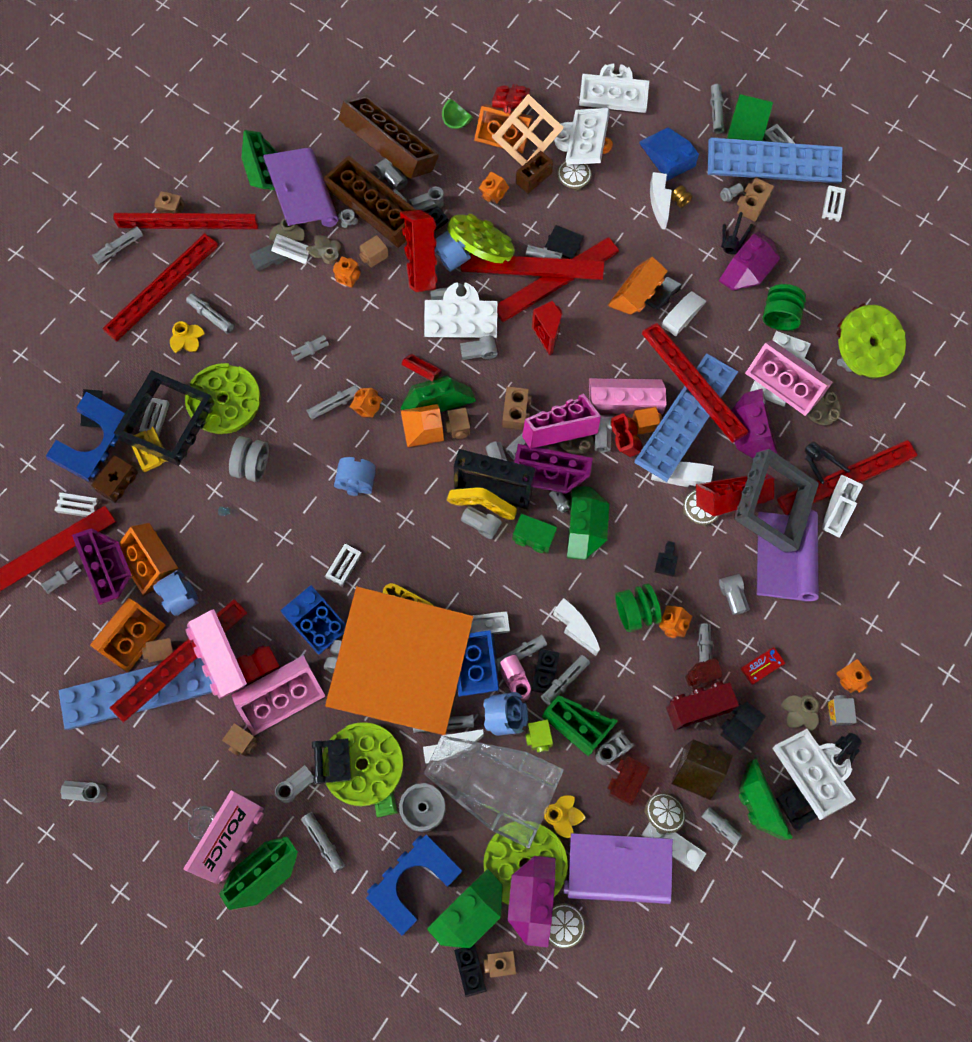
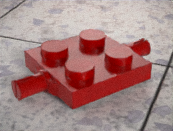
M513 84L512 88L506 85L497 87L492 100V107L504 108V112L509 114L511 109L517 108L528 94L530 95V88L518 86L517 84Z

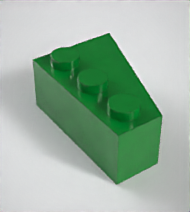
M559 695L542 715V718L548 720L549 724L588 757L618 721L602 716L597 711L588 710L582 707V705Z

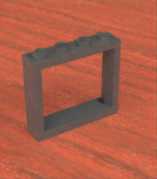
M771 449L757 452L755 458H753V464L748 473V479L742 491V497L734 520L783 552L799 550L819 483ZM769 466L799 486L784 534L754 515Z

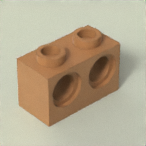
M755 177L753 183H748L744 191L746 195H741L737 203L739 206L737 213L742 212V216L756 222L770 198L774 186Z
M506 387L502 428L523 430L525 419L530 416V413H526L527 407H531L532 396H528L529 389ZM519 398L522 402H515L514 399ZM518 415V416H520L521 418H520V419H513L512 416Z

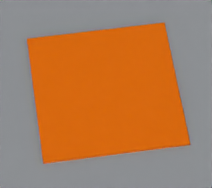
M356 586L325 707L445 735L474 616Z

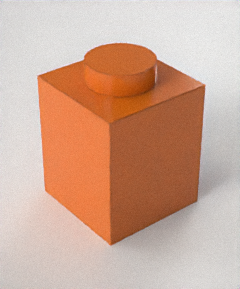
M657 407L635 410L632 419L637 424L638 434L654 432L661 422L662 416L661 413H658Z

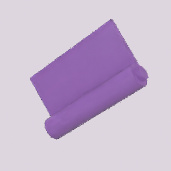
M311 148L263 155L288 226L321 220L322 225L327 227L336 225L339 218L316 156Z
M812 509L810 510L799 550L783 552L758 535L757 595L800 601H815L819 598L817 512ZM767 512L758 513V518L784 534L790 515Z
M571 833L568 881L564 880V894H567L568 898L670 904L673 839Z

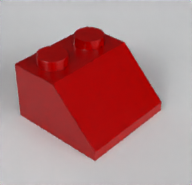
M553 300L534 309L532 329L549 356L553 354L563 315L561 308L558 305L556 306Z

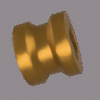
M683 185L677 187L671 194V199L677 202L679 208L686 206L693 197L691 193L686 191Z

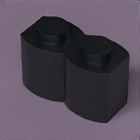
M747 701L742 705L738 703L739 706L732 711L735 714L731 720L727 718L720 727L723 730L720 735L739 750L745 746L766 717Z

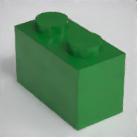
M521 514L513 532L512 540L520 546H530L538 553H548L557 527Z

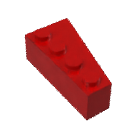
M422 210L400 212L401 219L404 218L405 228H402V233L407 241V245L404 247L405 254L410 261L406 264L409 288L415 292L436 290L438 278L435 273L437 258L435 256L436 239L434 237V230L436 229L434 217Z
M766 474L757 504L766 503L774 499V477ZM742 476L696 484V506L712 516L737 510L748 477Z

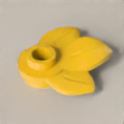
M183 321L176 322L172 328L173 336L170 338L171 349L175 353L179 352L182 348L189 352H196L199 348L197 338L205 334L203 329L198 325H189Z
M570 795L561 796L555 804H550L544 811L546 822L553 825L555 832L564 838H571V833H574L572 826L581 823L585 819L584 814L579 809L573 807L575 797ZM551 811H556L558 817L553 819L550 816Z

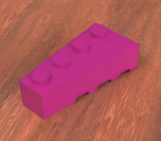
M583 393L576 400L570 399L560 407L558 405L552 407L549 412L542 411L526 418L522 437L531 449L598 433L601 416Z

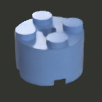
M448 230L435 238V252L439 255L441 262L449 272L471 259L468 252L463 250L465 245L461 241L456 242Z
M354 457L341 458L337 467L334 487L346 490L347 494L352 496H358V493L371 494L376 466L364 459H361V462L354 461Z
M180 570L171 573L153 585L155 592L159 596L161 595L164 600L162 602L164 609L167 612L171 611L174 616L182 614L199 603L196 601L198 596L189 581L186 582L182 579L185 575Z
M517 692L492 695L484 700L485 729L491 731L496 736L522 733L524 731L522 730L523 726H527L528 723L527 705L522 703L520 699L523 697Z

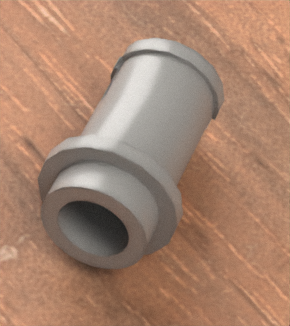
M738 183L730 188H724L720 196L723 201L729 202L733 197L743 194L744 188L742 184Z
M551 491L549 493V496L557 505L556 509L564 513L571 508L570 501L566 500L561 492Z

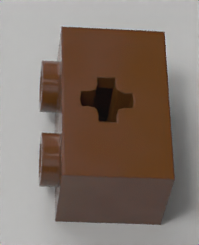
M542 151L538 152L516 171V184L529 194L552 174L553 160Z
M114 455L91 486L96 492L115 503L124 495L128 485L134 482L138 472L132 465Z

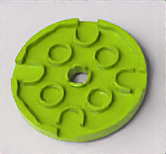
M473 214L455 215L447 226L449 234L456 242L461 241L466 245L465 250L484 260L494 263H503L504 260L509 262L515 253L511 242L512 239L509 236L504 235L495 228L492 222L488 220L482 221Z
M878 305L862 306L853 310L845 317L840 327L842 330L838 344L846 365L857 375H863L871 379L887 376L895 371L901 364L906 350L905 332L897 317L888 309ZM871 337L876 339L874 346L870 344Z
M228 363L215 364L201 370L190 382V387L211 395L215 403L212 407V413L208 414L206 423L202 428L207 432L215 434L236 432L248 425L259 410L261 394L258 384L251 373L240 366L236 367ZM185 395L186 409L192 418L201 401ZM220 396H228L225 403L218 401Z
M365 722L348 725L337 734H334L330 740L349 739L352 781L327 783L326 786L336 798L346 804L371 806L386 799L398 786L404 768L402 750L394 736L379 725ZM325 748L322 754L324 776H330L328 748ZM360 759L368 761V766L364 770L357 768V762Z
M515 822L499 830L489 842L484 855V872L489 868L503 884L502 902L509 905L511 876L520 869L519 863L524 858L529 860L534 856L556 858L554 897L561 890L567 876V855L560 839L550 829L535 822Z

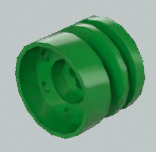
M779 284L771 287L767 294L766 306L762 317L763 322L768 327L780 331L797 329L801 325L806 293L799 287L790 284Z
M649 583L643 584L642 588L636 586L634 589L635 596L630 589L615 593L619 617L627 632L641 629L642 620L646 626H651L652 622L654 624L661 623L659 600Z

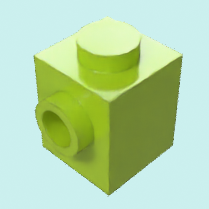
M548 720L528 723V733L525 734L527 746L531 745L532 750H537V753L549 751L553 741Z

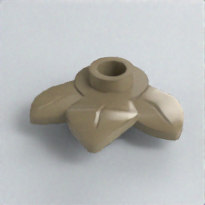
M284 218L280 225L272 228L269 239L275 241L276 235L279 234L294 241H304L305 233L302 228L298 227V224L288 227Z
M317 235L315 237V245L306 247V250L314 258H322L325 263L333 264L339 257L338 252L341 250V244L336 239L330 241L326 236Z
M793 695L781 703V706L789 711L786 719L789 728H798L804 725L809 731H813L819 723L817 715L819 703L815 697L806 695L801 698ZM806 702L811 704V709L805 707Z

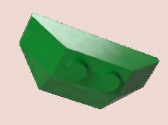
M244 130L241 158L250 186L275 190L263 155L278 152L263 138L264 136L261 132Z
M446 375L435 379L433 382L429 380L412 385L400 409L407 410L438 404L440 412L476 402L471 387Z
M576 486L572 489L567 558L586 560L607 542L610 504L592 487Z
M757 758L748 762L739 787V798L749 811L747 815L750 823L755 825L756 829L779 839L789 840L793 838Z
M288 837L264 842L232 869L224 888L219 893L227 909L233 910L258 905L291 877L298 851Z
M488 868L427 930L441 946L471 948L501 918L503 884Z

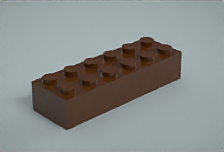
M367 95L343 101L338 120L345 127L352 130L356 136L368 143L370 147L379 152L382 157L390 161L394 167L401 170L406 177L412 179L433 172L439 153Z
M348 155L323 178L328 190L396 247L399 248L406 242L405 235L402 233V228H405L404 218L401 219L400 212L416 209Z

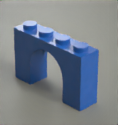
M86 392L76 407L77 412L100 425L104 433L101 444L94 450L80 452L55 440L46 458L89 482L91 478L95 479L100 469H98L100 463H105L110 454L108 453L111 446L115 447L118 438L115 436L114 431L125 413Z
M420 835L412 843L414 848L409 853L405 851L397 859L399 862L394 869L389 867L382 875L384 879L379 885L375 882L367 891L369 895L366 899L402 936L418 919L401 902L398 896L397 885L401 875L411 867L423 866L430 869L449 887L463 872L427 835L424 837Z

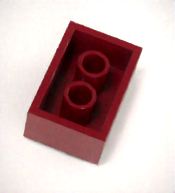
M723 681L712 684V687L704 690V687L692 691V694H689V696L680 694L673 697V700L670 701L666 709L674 731L730 713L737 708L739 704L730 682L724 684Z

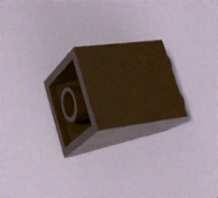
M693 739L683 749L671 784L711 800L727 775L733 755Z

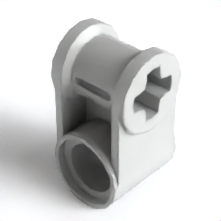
M621 729L597 750L596 760L601 765H608L632 749L635 744L628 740L624 735V730ZM601 751H609L611 754V758L604 759L601 755Z

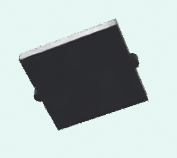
M555 225L551 235H548L545 247L547 250L562 253L564 258L573 259L576 252L580 250V244L584 236Z

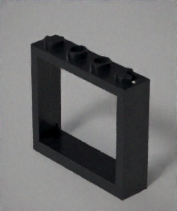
M151 370L114 431V434L121 442L179 466L183 458L187 457L189 447L195 443L196 435L204 427L208 414L212 413V407L215 403L211 395ZM160 384L201 401L172 452L131 435Z
M458 449L453 466L455 489L484 488L512 506L528 510L536 468ZM465 471L526 486V488L465 473ZM523 477L527 478V482L522 481ZM461 482L466 483L465 488L459 487V484ZM521 498H525V504L520 502Z

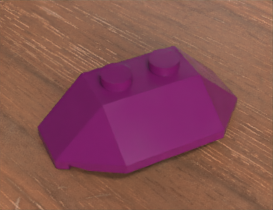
M761 232L754 233L733 257L720 277L719 282L732 291L760 285L780 260L774 241Z
M763 388L744 393L731 410L749 431L747 435L735 442L736 449L751 458H755L757 452L771 449L778 454Z
M518 444L514 463L536 468L533 487L568 493L590 477L593 458L537 447L530 449L527 445Z
M92 528L73 534L72 537L98 604L101 605L119 598L132 577L119 542Z
M534 856L511 876L507 920L526 945L548 947L556 858Z

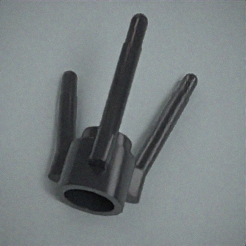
M742 212L739 213L733 235L727 239L726 224H723L721 247L725 253L736 254L741 249L742 244L753 227V224H750L739 242V238L736 236L741 223Z
M811 442L805 448L804 452L807 454L805 459L811 465L821 484H824V480L813 460L819 461L825 456L842 470L850 473L847 467L837 461L834 456L825 451L816 442Z
M848 733L846 737L841 736L834 744L835 746L841 745L842 751L834 761L838 762L845 754H851L849 759L852 765L856 755L860 752L858 749L862 744L860 738L853 733Z

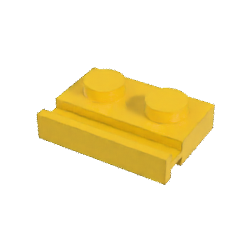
M154 427L134 435L164 448ZM132 446L144 472L166 462Z

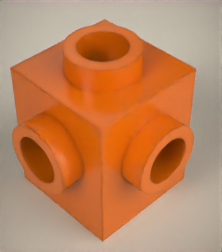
M490 172L486 179L482 181L479 190L482 193L483 199L487 202L492 201L498 204L510 187L504 178Z
M342 256L333 267L335 279L338 283L352 288L359 279L358 262L352 258Z
M361 388L355 393L350 408L361 417H373L379 410L383 398L373 388Z
M667 605L661 617L662 620L659 623V627L668 637H685L693 616L683 607Z
M858 659L836 673L840 678L842 687L850 693L855 690L860 693L869 687L867 682L872 680L870 671Z

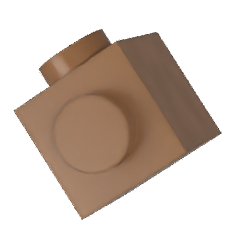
M161 191L159 197L155 200V208L158 213H182L185 207L181 195Z
M378 235L359 246L361 260L371 268L388 258L387 247Z
M466 408L448 411V421L445 423L447 433L451 432L452 439H463L469 436L470 425Z
M170 638L145 642L146 647L142 648L144 660L148 659V664L163 661L173 652Z
M234 723L222 741L230 746L228 750L233 754L239 756L241 753L246 757L248 753L251 754L254 751L258 739Z
M513 950L487 954L488 959H484L485 973H490V978L516 974Z

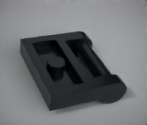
M348 738L311 742L315 761L314 784L352 781ZM323 748H328L330 776H324Z
M798 786L776 798L796 831L801 830L803 825L818 817L814 810L799 818L794 814L809 805Z

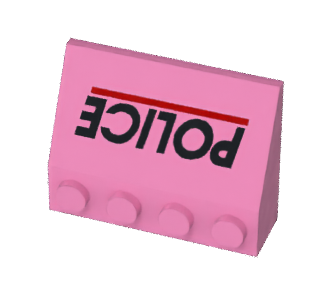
M231 790L183 869L215 884H219L221 881L224 882L230 873L228 868L231 863H235L241 854V846L251 838L253 826L259 824L263 818L264 813L262 811L264 808Z

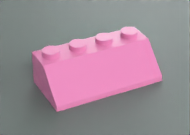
M773 340L764 344L745 373L805 416L820 401L833 383Z
M589 378V401L599 414H634L635 410L657 407L658 413L663 414L666 408V388L662 379Z
M210 610L187 624L186 633L189 640L193 639L196 645L194 652L197 658H201L203 661L202 670L204 675L210 677L212 682L210 688L213 695H217L220 699L246 686L245 678L215 610Z
M303 655L231 694L235 707L252 735L255 736L324 698L325 694Z

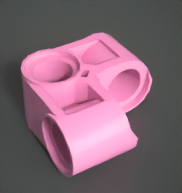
M511 655L500 662V672L511 692H516L520 687H524L527 690L524 695H521L523 698H520L522 702H525L530 697L531 687L517 655Z

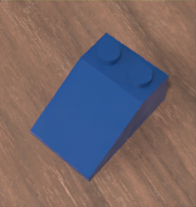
M669 127L639 142L660 173L667 174L666 181L696 166L699 153L690 141Z
M491 630L469 633L457 684L459 697L499 691L495 640Z

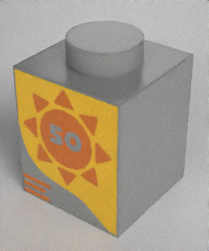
M838 695L828 702L830 726H851L857 723L854 698Z

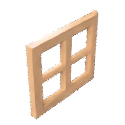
M528 94L499 130L492 135V138L523 166L538 152H544L564 127ZM528 105L539 114L538 118L529 128L518 119ZM544 118L554 130L544 141H541L532 131ZM512 124L523 133L522 137L513 147L502 138ZM527 137L538 147L528 160L516 151Z

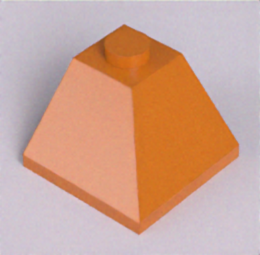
M438 404L401 410L407 447L444 441Z

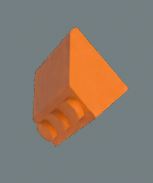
M488 104L482 105L474 141L502 148L492 138V135L499 130L514 111H511L509 114L507 112L506 114L504 108H495ZM521 113L518 119L529 128L533 124L534 116ZM512 124L502 138L513 147L522 137L523 133ZM528 137L516 150L517 152L524 153Z
M653 256L636 266L608 303V306L630 315L636 311H642L646 306L644 302L655 294L656 291L654 289L665 280L664 275L668 270Z
M150 523L131 526L119 542L132 579L143 596L154 590L153 585L157 584L158 581L179 569Z
M128 598L90 646L128 673L142 656V648L146 647L145 642L154 641L165 627V624L137 602Z

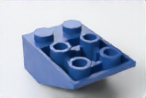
M312 585L280 610L288 622L318 655L333 644L334 640H337L344 634L346 624Z

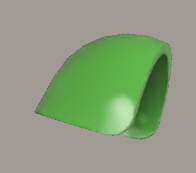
M452 99L446 102L442 110L444 123L453 129L465 127L473 119V116Z

